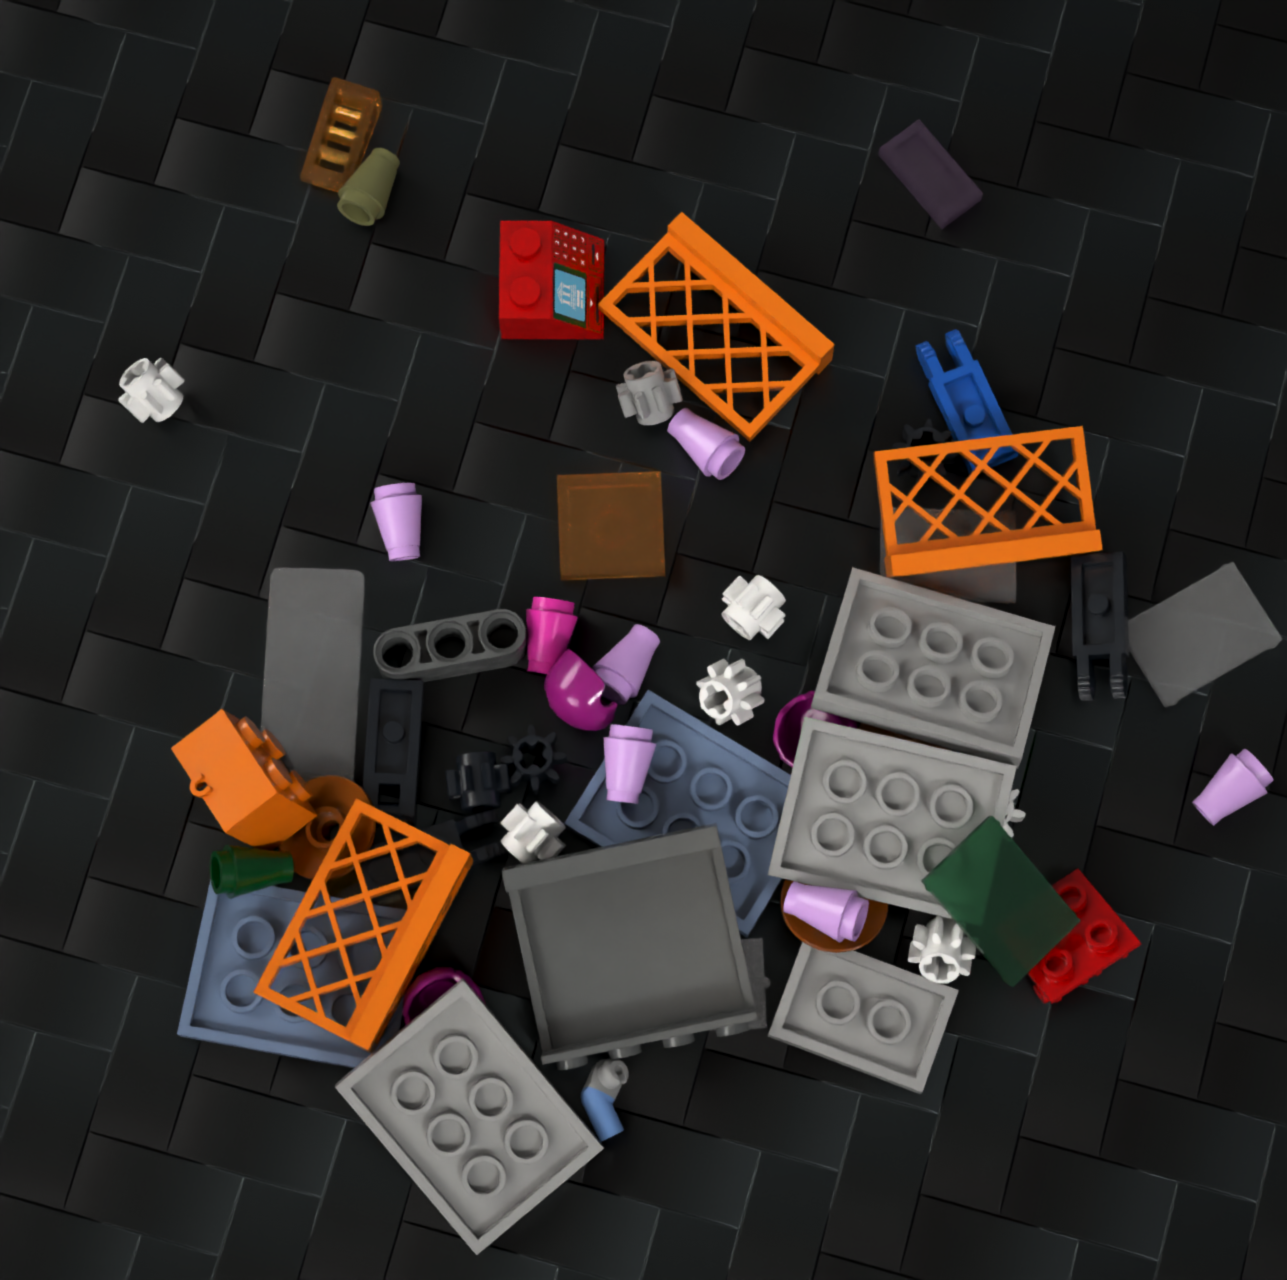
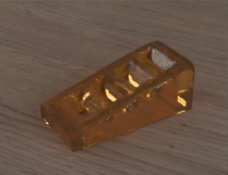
M336 77L332 78L301 172V181L338 192L359 168L382 109L381 97L378 91ZM341 105H344V106H347V107H351V108L360 110V111H362V113H361V112L354 111V110H351V109H348V108L341 107ZM339 121L355 126L357 129L353 133L334 127V123ZM329 140L351 148L349 153L327 147L326 144ZM324 159L345 166L343 173L318 166L320 160Z

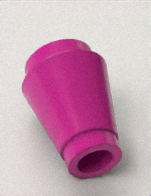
M533 597L531 609H526L527 660H529L527 671L548 674L551 667L565 653L578 618L573 615L575 603L559 599Z

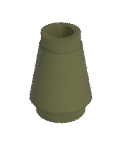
M374 148L372 153L339 189L338 195L340 200L337 207L347 219L359 225L370 226L374 224L376 219L384 216L397 169L400 165L397 156L384 148Z

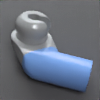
M609 1058L597 1062L591 1068L580 1095L582 1105L600 1142L624 1131L613 1107L622 1084H625L629 1077L628 1068L620 1059Z

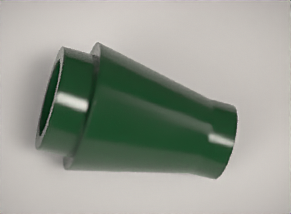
M226 844L223 850L213 851L210 857L212 888L215 894H226L230 899L277 884L291 883L293 880L294 864L290 851H272Z

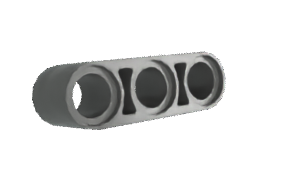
M496 609L387 630L377 638L373 647V656L384 679L429 682L505 668L517 664L527 651V634L523 620L515 612L508 609ZM500 628L511 629L518 635L515 643L505 649L492 646L489 643V638L495 630ZM447 638H458L465 643L463 652L454 658L440 656L437 653V648ZM397 647H405L413 652L411 661L401 668H393L385 663L387 654Z

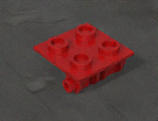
M1076 869L1007 914L992 930L1034 981L1033 989L1044 1004L1049 1001L1051 1004L1054 1002L1058 1003L1064 995L1081 984H1087L1090 978L1102 974V970L1119 959L1126 958L1129 955L1128 953L1141 945L1138 938L1079 869Z

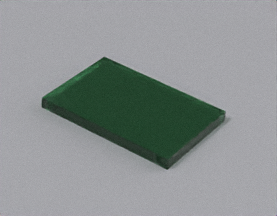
M988 816L921 880L926 891L930 892L1001 975L1002 980L1012 987L1081 921L1077 917L1076 912L1070 909L1003 829L999 820L993 816Z

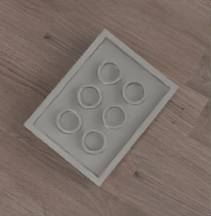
M852 567L811 708L968 755L1017 766L1016 769H1018L1023 757L1055 626Z
M805 717L768 875L812 886L856 890L858 897L980 926L1017 766Z
M464 978L459 980L335 1084L338 1092L476 1255L604 1149L599 1139Z

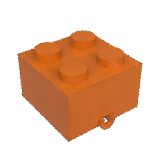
M221 709L171 748L191 779V793L204 799L226 834L254 848L274 850L318 816L307 800L313 796L310 787L295 770L289 773L280 759L286 754L280 742L268 729L260 732L257 726L246 716L240 720L224 709ZM207 784L206 788H204L202 791L197 790V787L201 788L203 785Z

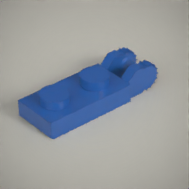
M957 329L945 334L946 348L957 367L944 373L936 352L929 342L925 341L915 346L920 365L926 378L929 380L928 386L948 429L952 432L951 435L954 442L1012 435L978 360H973L961 333ZM1010 446L998 448L987 465L990 468L1018 457L1019 453ZM989 449L970 452L981 460ZM961 455L970 474L976 466Z

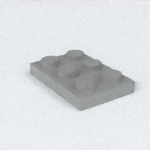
M802 942L768 1037L921 1094L959 990L941 983L929 981L925 977L853 950L840 953L826 952Z

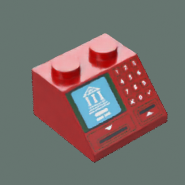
M500 221L499 324L501 338L604 339V313L598 309V303L604 298V239L554 221Z

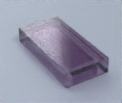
M919 119L879 149L878 155L941 229L945 228L982 199L983 193Z

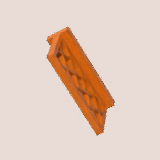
M683 212L668 225V232L598 303V309L667 370L673 368L677 379L749 442L815 373L819 375L833 358L835 344ZM668 251L684 264L685 280L654 282V265ZM690 270L701 280H691ZM647 273L649 274V282H639ZM714 290L722 297L723 314L692 315L691 291ZM685 291L686 315L656 316L655 292ZM649 292V317H628L616 307L627 293ZM728 304L739 313H729ZM729 323L753 324L760 331L761 347L730 348ZM723 324L724 348L694 349L693 325ZM687 325L688 350L666 351L657 343L656 326ZM640 327H651V337ZM766 337L769 338L777 346L767 347ZM789 356L802 369L791 381H769L767 357ZM761 357L762 382L732 383L731 358ZM725 358L726 383L704 384L695 376L694 360ZM678 360H688L689 370ZM769 391H780L770 402ZM763 392L764 409L750 424L733 410L732 393ZM726 393L727 403L716 394Z
M1083 426L873 452L886 551L884 562L886 577L888 578L1078 555L1103 550L1100 529L1096 530ZM1071 439L1074 461L1061 476L1038 457L1051 441ZM1040 443L1033 453L1023 446L1025 444ZM1010 446L1027 459L1011 482H1008L987 465L998 448ZM989 449L981 460L970 452ZM959 453L976 466L959 489L934 471L947 454ZM938 455L930 466L919 459L920 457ZM907 459L924 472L907 496L889 483L888 461ZM1032 465H1035L1056 482L1040 505L1016 488ZM981 471L1005 489L988 512L964 494ZM1074 472L1077 488L1068 481ZM929 477L953 495L936 519L912 501ZM1062 487L1079 500L1081 522L1062 524L1045 510ZM891 494L901 501V504L894 513ZM1010 494L1034 511L1022 529L1010 530L993 517ZM958 500L983 518L969 536L958 537L941 523ZM909 507L928 522L930 527L918 542L897 544L895 521L904 509ZM1039 517L1050 524L1049 526L1032 528ZM988 523L999 531L980 534ZM936 529L947 537L945 539L928 541Z
M356 798L253 993L372 1054L379 1045L405 991L408 989L474 862L471 854L453 844L448 845ZM362 815L382 825L388 845L357 854L352 834ZM390 829L407 838L394 842ZM419 843L436 852L427 872L405 879L397 850ZM346 845H348L351 857L339 860ZM391 853L399 881L368 890L360 862ZM354 865L362 893L332 903L326 885L332 871ZM421 883L412 899L408 886ZM402 889L408 907L402 920L380 927L371 899ZM322 892L325 905L313 909ZM365 901L373 930L343 939L335 910ZM328 913L337 942L306 951L301 935V930L306 920ZM396 931L386 948L383 935ZM376 937L382 954L377 968L354 976L346 947ZM296 941L300 954L287 958ZM339 950L348 978L317 988L309 959ZM299 962L303 963L311 991L288 998L270 989L281 968ZM370 980L361 997L357 984ZM351 986L356 1008L345 1027L326 1017L320 996ZM313 998L317 1012L300 1004V1002Z

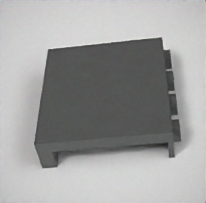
M717 823L508 866L501 871L505 891L509 892L542 1048V1065L555 1062L557 1070L577 1068L589 1063L587 1055L609 1051L610 1059L625 1058L641 1053L640 1044L662 1040L663 1048L682 1046L695 1041L694 1033L715 1029L717 1037L739 1034L749 1030L747 1022L758 1020Z

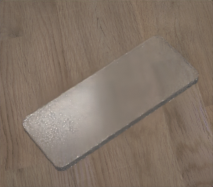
M279 567L274 569L270 575L260 732L268 729L277 738L286 752L280 758L289 773L295 770L305 782L325 775L342 776L354 782L365 579L358 570Z

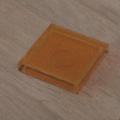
M661 471L557 475L561 580L665 576Z

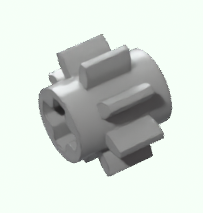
M645 361L631 366L624 372L626 383L616 385L624 417L627 418L636 414L637 421L641 425H655L668 420L675 412L673 403L683 400L674 369L663 372L661 364L657 361Z

